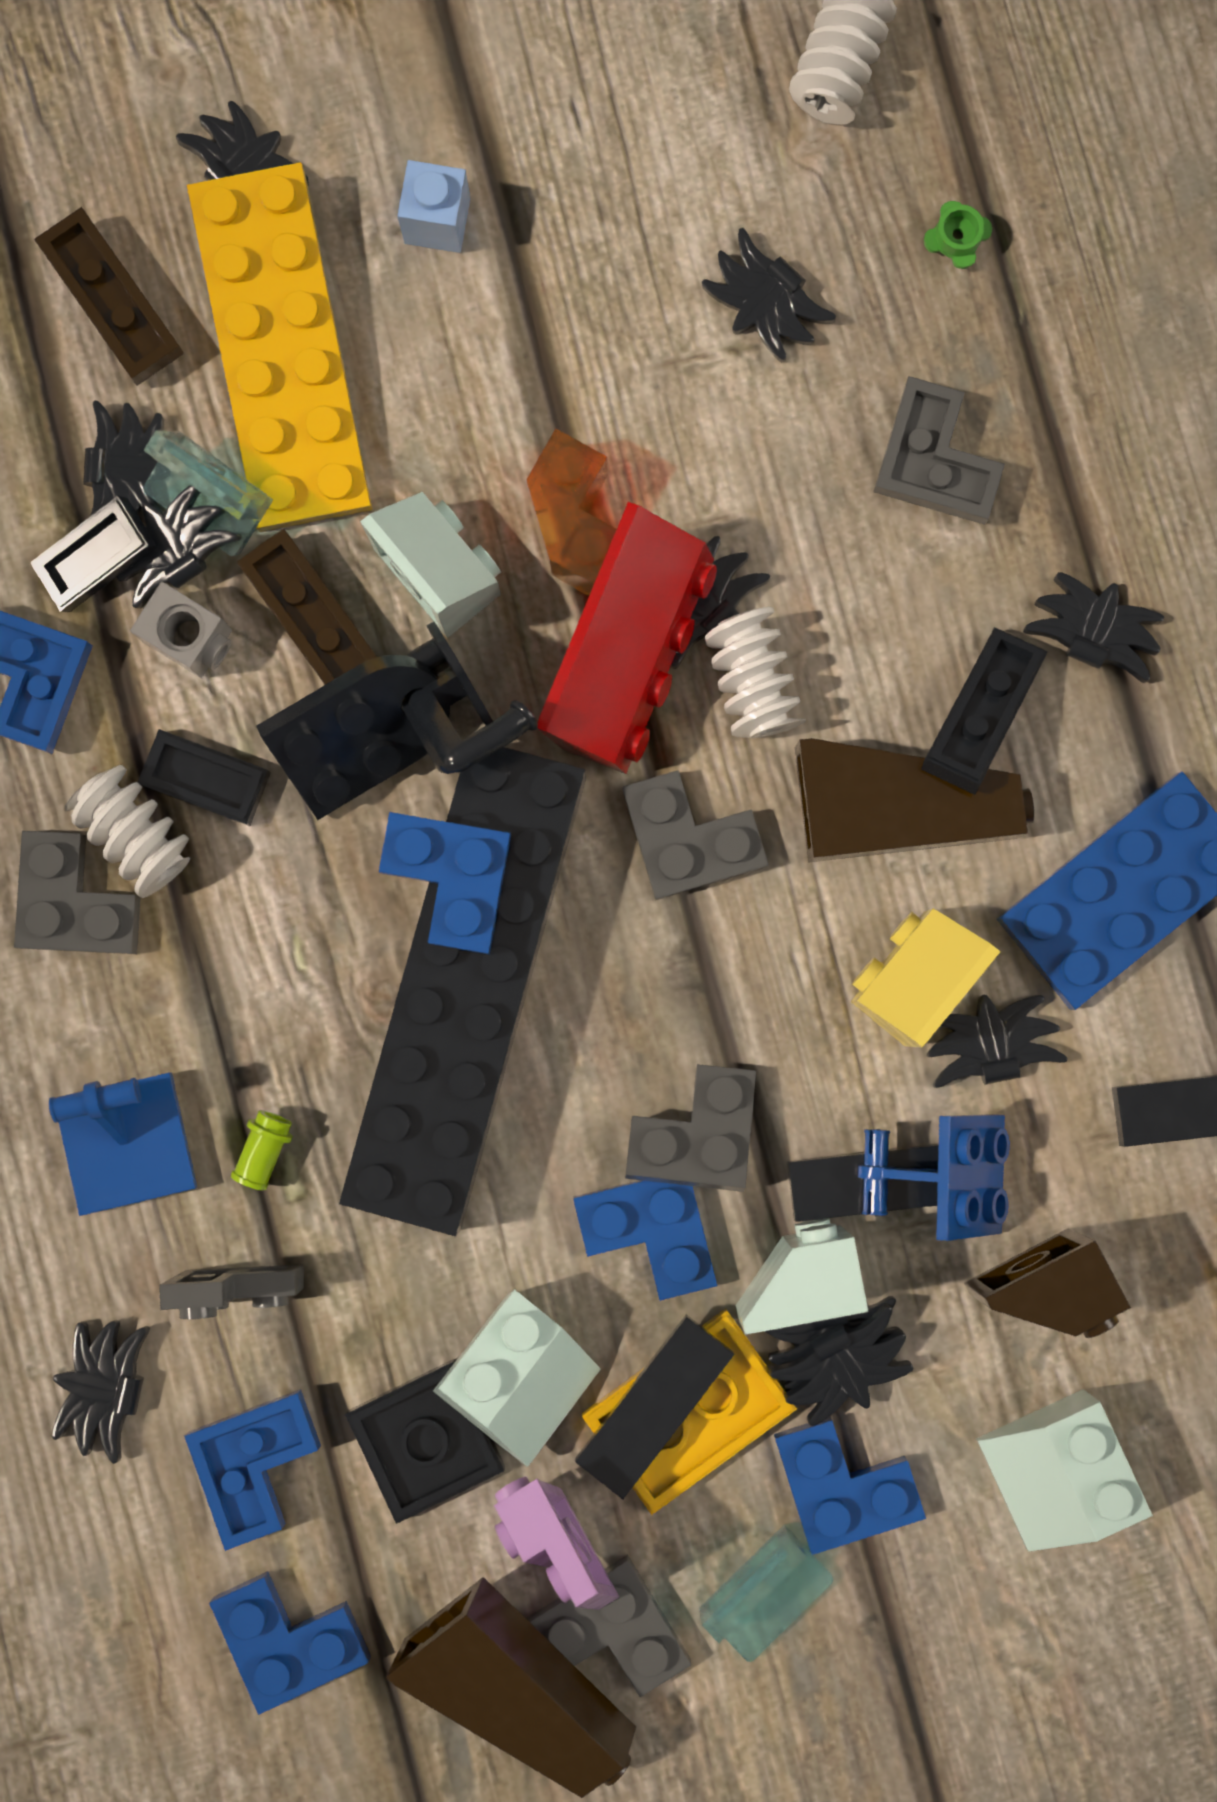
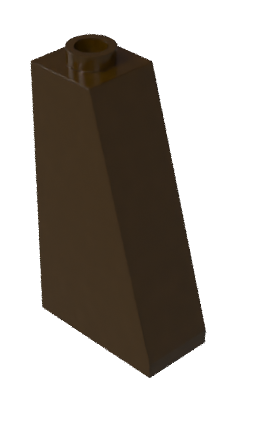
M814 738L800 739L794 748L808 863L1013 840L1028 834L1027 824H1031L1034 821L1032 793L1029 788L1022 789L1021 774L989 769L976 795L921 770L925 760L923 757Z
M484 1577L404 1638L386 1676L397 1688L581 1798L603 1783L606 1786L614 1784L622 1777L631 1762L629 1750L636 1726Z

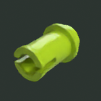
M264 1110L258 1111L256 1119H249L246 1126L251 1131L235 1170L231 1173V1178L249 1188L260 1191L267 1190L268 1181L284 1143L292 1141L293 1135L289 1133L292 1122L280 1115Z

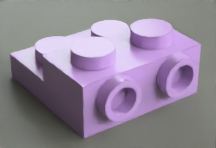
M522 1477L504 1486L494 1495L498 1502L494 1507L502 1520L495 1525V1529L505 1550L513 1559L520 1555L524 1563L548 1567L546 1568L548 1578L564 1603L572 1599L576 1607L599 1610L619 1598L616 1589L561 1488L538 1479L530 1483L527 1477Z

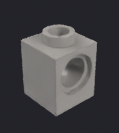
M162 581L130 630L143 643L200 678L204 676L208 668L215 670L225 659L231 647V640L228 637L232 629L222 618ZM187 621L198 622L200 630L197 639L188 646H176L174 636L177 628Z

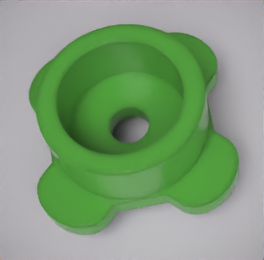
M948 201L940 209V219L935 228L929 229L925 233L924 246L931 253L940 252L952 259L953 265L956 268L967 269L974 264L976 260L975 251L980 243L990 238L992 225L986 217H982L973 207L963 205L958 201ZM961 231L963 238L955 239L953 232Z

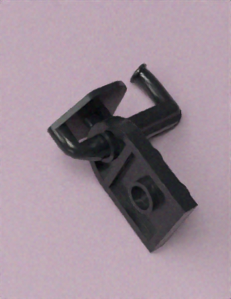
M433 621L426 625L432 639L415 648L406 656L385 655L367 660L256 725L266 746L314 816L319 820L419 761L427 754H429L434 765L441 773H459L507 746L528 730H536L538 728V721L530 709L518 700L512 701L510 703V710L493 721L456 655ZM446 661L449 668L437 674L439 676L438 679L431 669ZM467 696L485 726L461 740L449 720L450 706Z

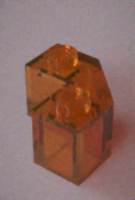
M555 428L526 479L529 498L551 575L589 596L616 532V528L587 513L608 476L607 456Z

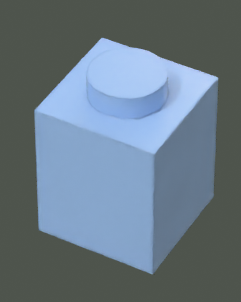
M407 160L397 215L404 244L461 253L471 199L466 169Z

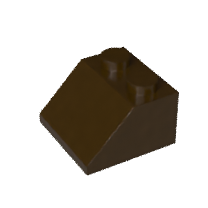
M1068 1228L964 1282L969 1294L991 1310L1075 1337L1083 1333L1086 1338H1092L1109 1331L1119 1323L1116 1315L1131 1308L1096 1240Z

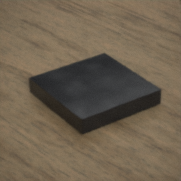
M455 1359L348 1410L345 1414L396 1524L505 1471L504 1462L493 1439L433 1392L455 1363Z

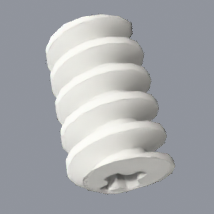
M823 0V9L817 14L815 19V30L808 36L805 47L806 51L799 59L798 72L792 77L789 86L792 99L803 111L824 123L834 125L848 124L854 120L855 112L849 106H855L862 101L864 92L859 85L869 82L872 70L868 64L877 62L880 54L877 44L885 41L889 29L885 23L894 20L897 8L892 0Z
M772 607L757 608L734 615L720 622L718 626L705 635L706 646L722 649L711 658L712 667L719 671H730L718 681L719 691L737 693L724 704L727 714L743 716L731 726L732 736L766 737L788 731L806 721V719L787 718L786 713L800 703V698L798 696H781L780 690L793 681L794 678L793 674L774 673L773 667L786 659L787 653L786 651H768L767 645L781 635L780 629L761 628L760 622L774 613Z
M118 765L110 770L99 773L87 781L70 797L64 808L65 811L74 810L71 817L72 823L80 829L90 827L87 832V839L91 844L95 846L105 845L103 857L108 862L116 863L122 861L119 867V875L123 879L129 881L138 878L135 884V893L139 897L145 898L172 881L189 863L190 857L183 858L180 855L189 838L185 834L169 841L165 838L166 833L173 824V820L170 817H166L152 823L149 818L158 804L155 800L151 799L136 806L133 801L141 791L142 786L135 782L121 789L118 783L125 775L127 769L123 765Z

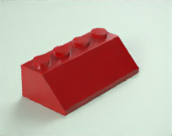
M631 502L627 503L538 719L537 729L561 749L624 774H627L632 761L637 763L642 758L650 737V730L646 728L652 710L654 706L660 708L664 704L671 688L672 675L668 671L676 652L683 653L691 640L694 620L690 618L699 597L705 599L708 596L715 581L717 566L713 564L714 557L705 542L640 505Z

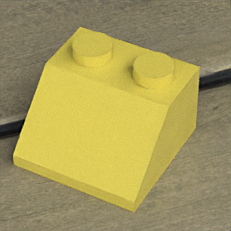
M934 908L925 911L920 917L911 912L889 938L897 946L883 963L874 957L852 983L859 992L851 1000V1003L905 1047H923L1000 953L992 944Z

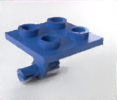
M172 1072L140 1080L131 1078L130 1080L104 1086L100 1082L94 1081L84 1084L83 1091L49 1098V1111L54 1123L59 1122L79 1216L198 1188Z
M1005 1115L939 1116L938 1170L888 1166L890 1130L864 1129V1165H858V1178H864L862 1214L888 1215V1179L938 1182L936 1240L951 1241L1002 1234V1225L1007 1217L1009 1208L1008 1196L1003 1189L1004 1163L1008 1158L1010 1150V1139L1005 1129Z

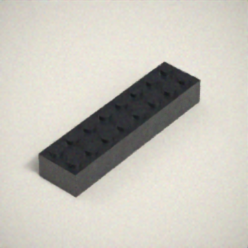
M503 747L465 771L460 772L446 822L511 834L490 955L428 943L438 884L429 882L340 1197V1205L455 1237L461 1231L586 782L585 769Z

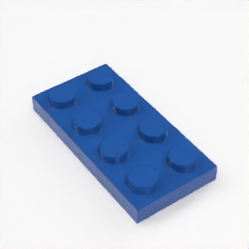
M1183 771L1171 777L996 918L1070 1010L1079 1008L1217 896V813Z

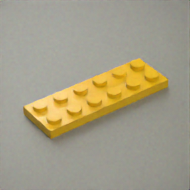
M299 162L188 184L187 189L256 529L259 532L373 510L302 163Z

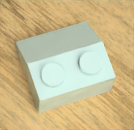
M420 492L370 513L360 521L375 552L447 638L501 595L498 581L495 579L501 573L499 567L482 546L478 545L473 550L468 547L458 535V532L464 526L443 500L434 506L427 496Z
M830 1218L795 1224L796 1234L781 1237L735 1305L737 1316L745 1335L868 1312L854 1237L841 1225L831 1224Z
M513 1290L506 1295L433 1392L528 1467L601 1368L560 1325L516 1290Z
M1084 1389L976 1438L1023 1543L1029 1552L1097 1542L1153 1516L1101 1402Z

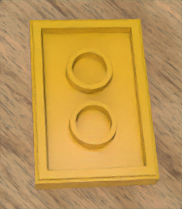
M726 1308L703 1324L702 1327L734 1351L735 1355L632 1487L651 1515L797 1410L796 1405L786 1403L784 1388L777 1379L770 1376L769 1367ZM643 1369L582 1412V1418L593 1433L599 1428Z

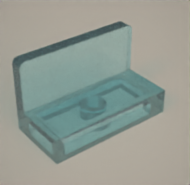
M156 430L144 449L145 452L158 461L143 487L144 493L167 509L171 502L185 488L192 485L201 492L193 507L220 506L226 510L205 531L226 530L241 534V540L219 547L230 556L240 555L274 499L182 432Z
M784 1524L699 1608L701 1625L718 1643L725 1638L746 1661L752 1662L832 1584V1574L814 1555H811L810 1550Z

